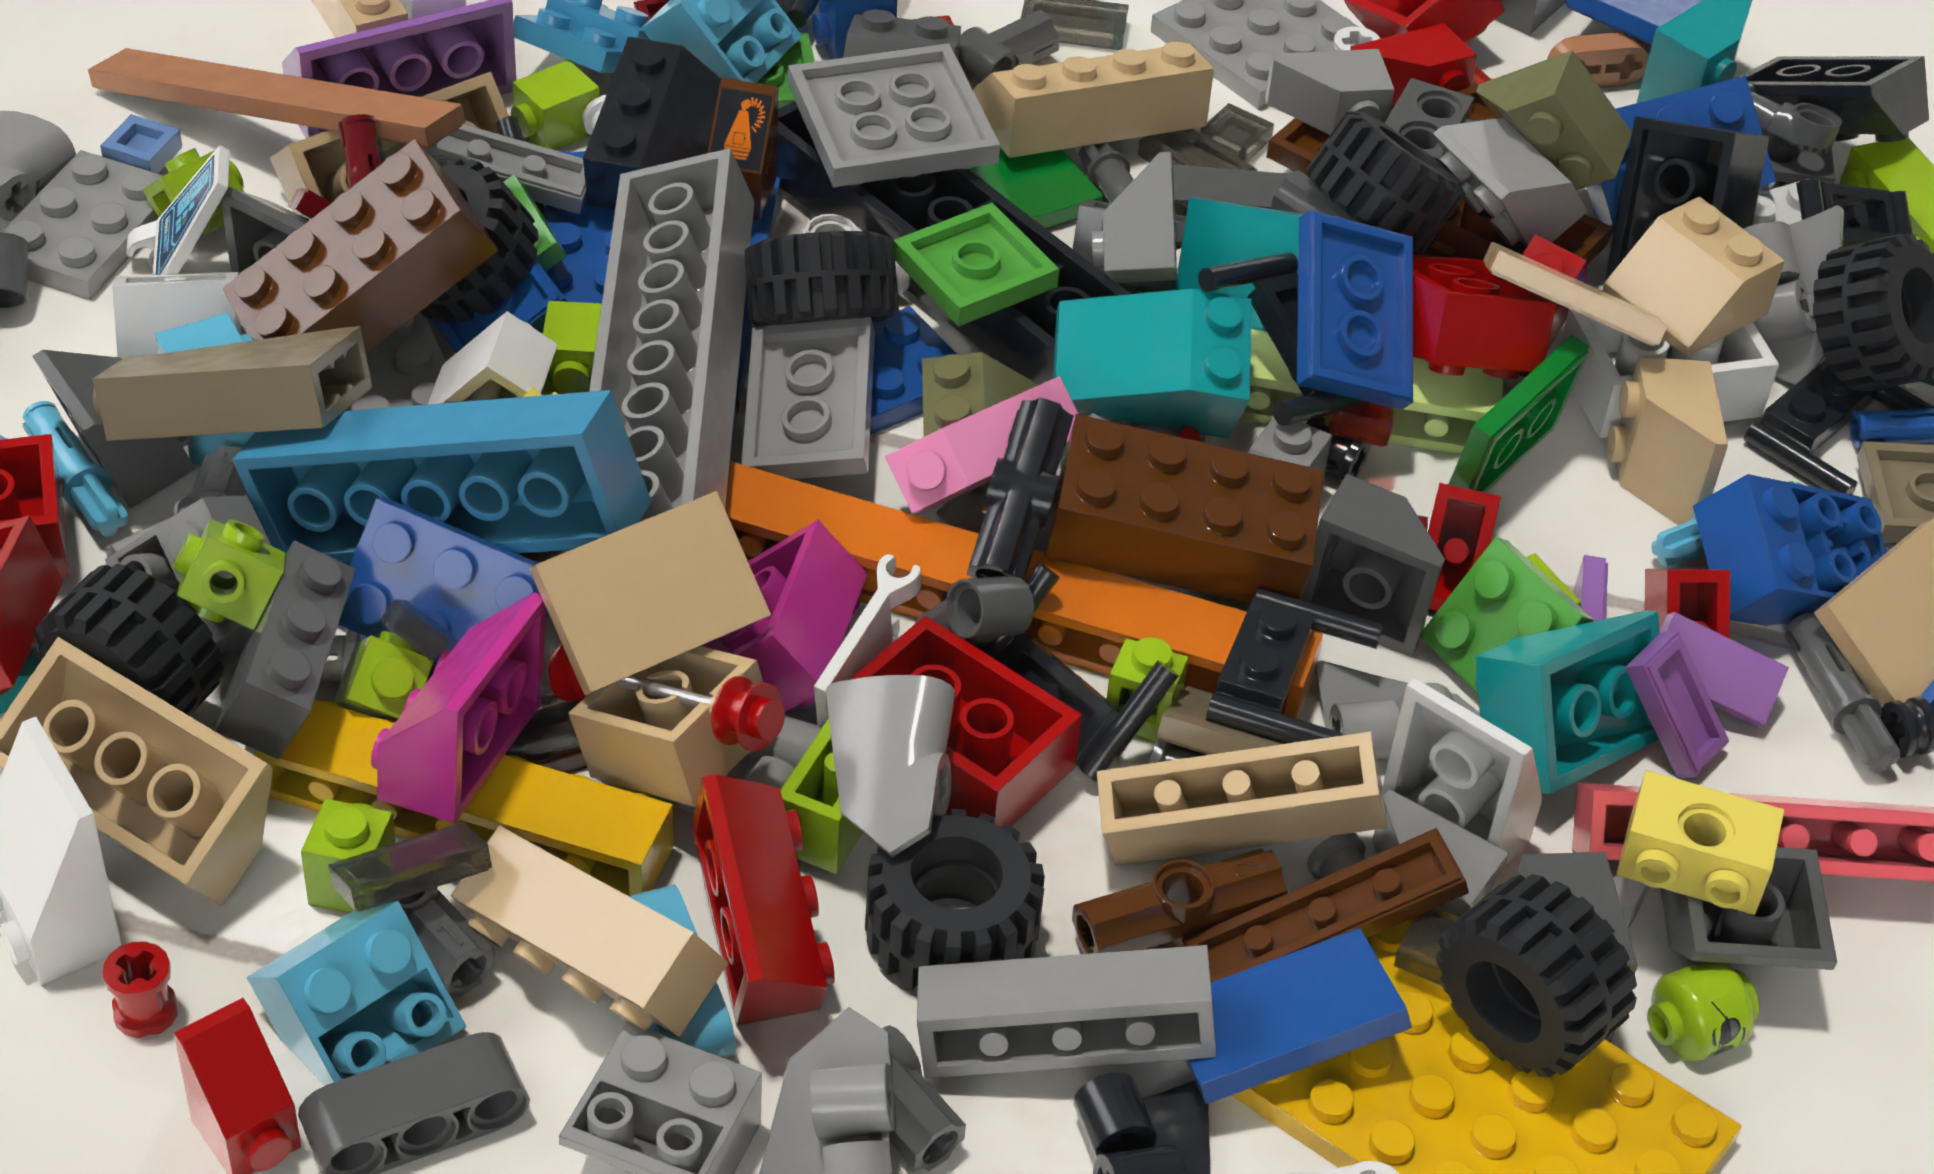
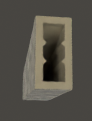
M361 326L121 359L92 379L94 384L93 406L95 413L102 420L107 441L324 428L372 388Z

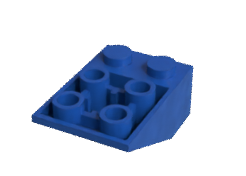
M1746 474L1693 505L1709 569L1730 570L1731 621L1762 626L1790 624L1794 618L1802 614L1814 613L1887 553L1881 534V519L1870 498Z

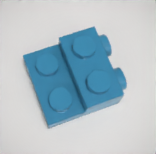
M547 0L545 9L539 8L537 15H515L514 38L600 73H615L628 37L650 40L641 28L647 23V14L623 6H617L616 11L602 4L603 0Z

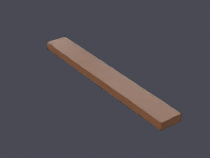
M125 48L87 69L92 87L100 90L339 132L338 122H342L343 118L356 114H368L374 116L377 139L408 144L415 139L422 147L427 148L433 146L466 123L462 104L130 48Z

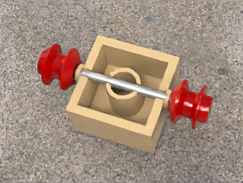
M562 643L554 651L549 661V682L555 696L564 701L577 700L579 702L568 714L590 777L692 807L696 806L703 776L714 774L726 776L750 751L758 752L765 749L779 735L784 724L785 710L780 692L774 685L763 682L757 660L699 646L587 695H584Z

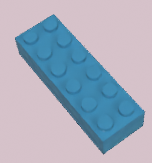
M611 390L343 411L324 428L254 432L232 459L272 547L286 554L295 540L342 563H351L375 500L382 496L514 553L575 549L639 523L652 502Z

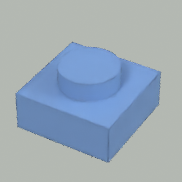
M130 114L100 145L102 157L158 174L165 166L164 164L180 151L182 140L180 129Z

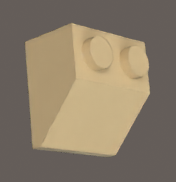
M1697 197L1659 216L1605 281L1602 291L1656 315L1668 325L1662 338L1687 357L1767 315L1785 260L1765 246L1759 239L1750 235L1719 212L1717 208L1707 203L1701 197Z
M1638 357L1632 380L1624 381L1621 386L1619 397L1621 419L1619 426L1612 425L1609 429L1607 457L1609 461L1616 462L1622 488L1677 525L1691 520L1694 514L1693 505L1713 494L1728 447L1710 361Z

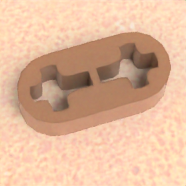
M1623 32L1565 38L1551 49L1547 59L1573 50L1598 86L1605 88L1624 86L1639 80L1644 75L1649 55L1639 39Z

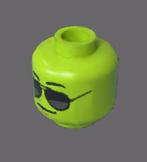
M1701 961L1664 974L1658 979L1652 990V1006L1648 1009L1647 1019L1653 1036L1661 1045L1670 1046L1675 1053L1688 1061H1698L1746 1043L1752 1035L1754 1021L1759 1014V1001L1754 986L1742 971L1733 969L1726 963Z

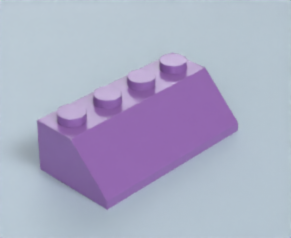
M488 0L295 47L282 61L283 74L422 97L491 72L500 95L513 92V82L516 81L512 0ZM298 125L305 138L328 131Z

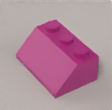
M816 520L748 561L771 615L702 645L703 647L757 660L763 682L770 683L778 689L785 712L799 704L802 707H807L815 703L814 685L845 640L844 636L850 619L860 606L858 598L867 576V572L819 520Z
M534 592L469 628L452 651L442 653L436 664L434 674L422 689L412 691L402 715L391 729L384 728L376 738L371 754V765L377 769V800L452 823L458 820L542 704L546 606L540 594Z

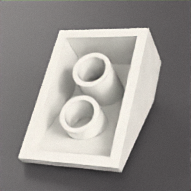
M1413 678L1407 684L1382 786L1383 796L1388 789H1391L1509 852L1505 866L1506 869L1529 844L1542 803L1533 748L1416 678Z
M33 717L21 723L0 778V913L5 920V923L0 925V933L13 962L17 965L28 961L42 986L107 958L110 953L122 946L94 813L37 717Z

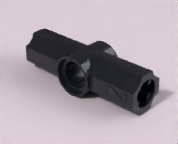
M1041 397L1030 401L1022 400L1009 434L1004 458L998 457L982 508V513L985 514L969 563L968 576L972 578L1015 576L1025 580L1035 548L1033 546L1038 530L1044 531L1060 479V476L1056 475L1074 418V415L1064 410L1060 403Z

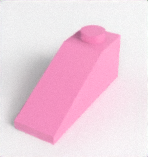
M1056 377L943 427L886 455L885 458L912 514L922 515L991 480L998 457L1004 458L1009 434L1022 400L1030 401L1036 400L1039 397L1060 403L1064 410L1074 415L1066 441L1068 443L1075 415L1078 414V411L1061 377Z

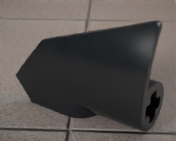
M1109 1073L1088 1081L1075 1094L1073 1105L1095 1158L1093 1174H1210L1209 1103H1205L1195 1080L1162 1093L1142 1098L1136 1082L1130 1075L1125 1073Z

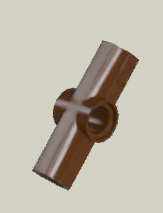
M1260 848L1204 866L1190 860H1171L1160 865L1154 873L1153 881L1075 904L1073 906L1072 922L1075 927L1078 946L1083 954L1145 950L1154 946L1162 948L1184 947L1181 940L1287 894L1288 891L1282 875V866L1272 850L1265 852Z

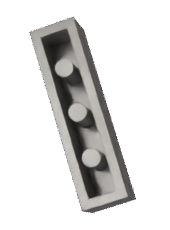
M1207 945L919 966L916 1022L924 1078L1216 1058Z

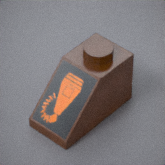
M722 78L719 85L708 153L731 148L754 199L753 218L761 220L777 179L779 87Z

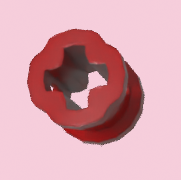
M142 941L122 945L110 953L104 962L102 974L108 991L115 996L112 1000V1009L116 1028L125 1035L135 1038L157 1035L164 1032L173 1024L178 1016L175 992L167 984L171 976V964L166 951L156 944Z

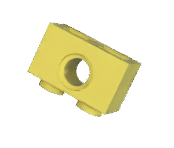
M1645 770L1630 816L1616 875L1641 882L1653 888H1662L1707 901L1722 908L1734 909L1755 915L1772 873L1785 809Z

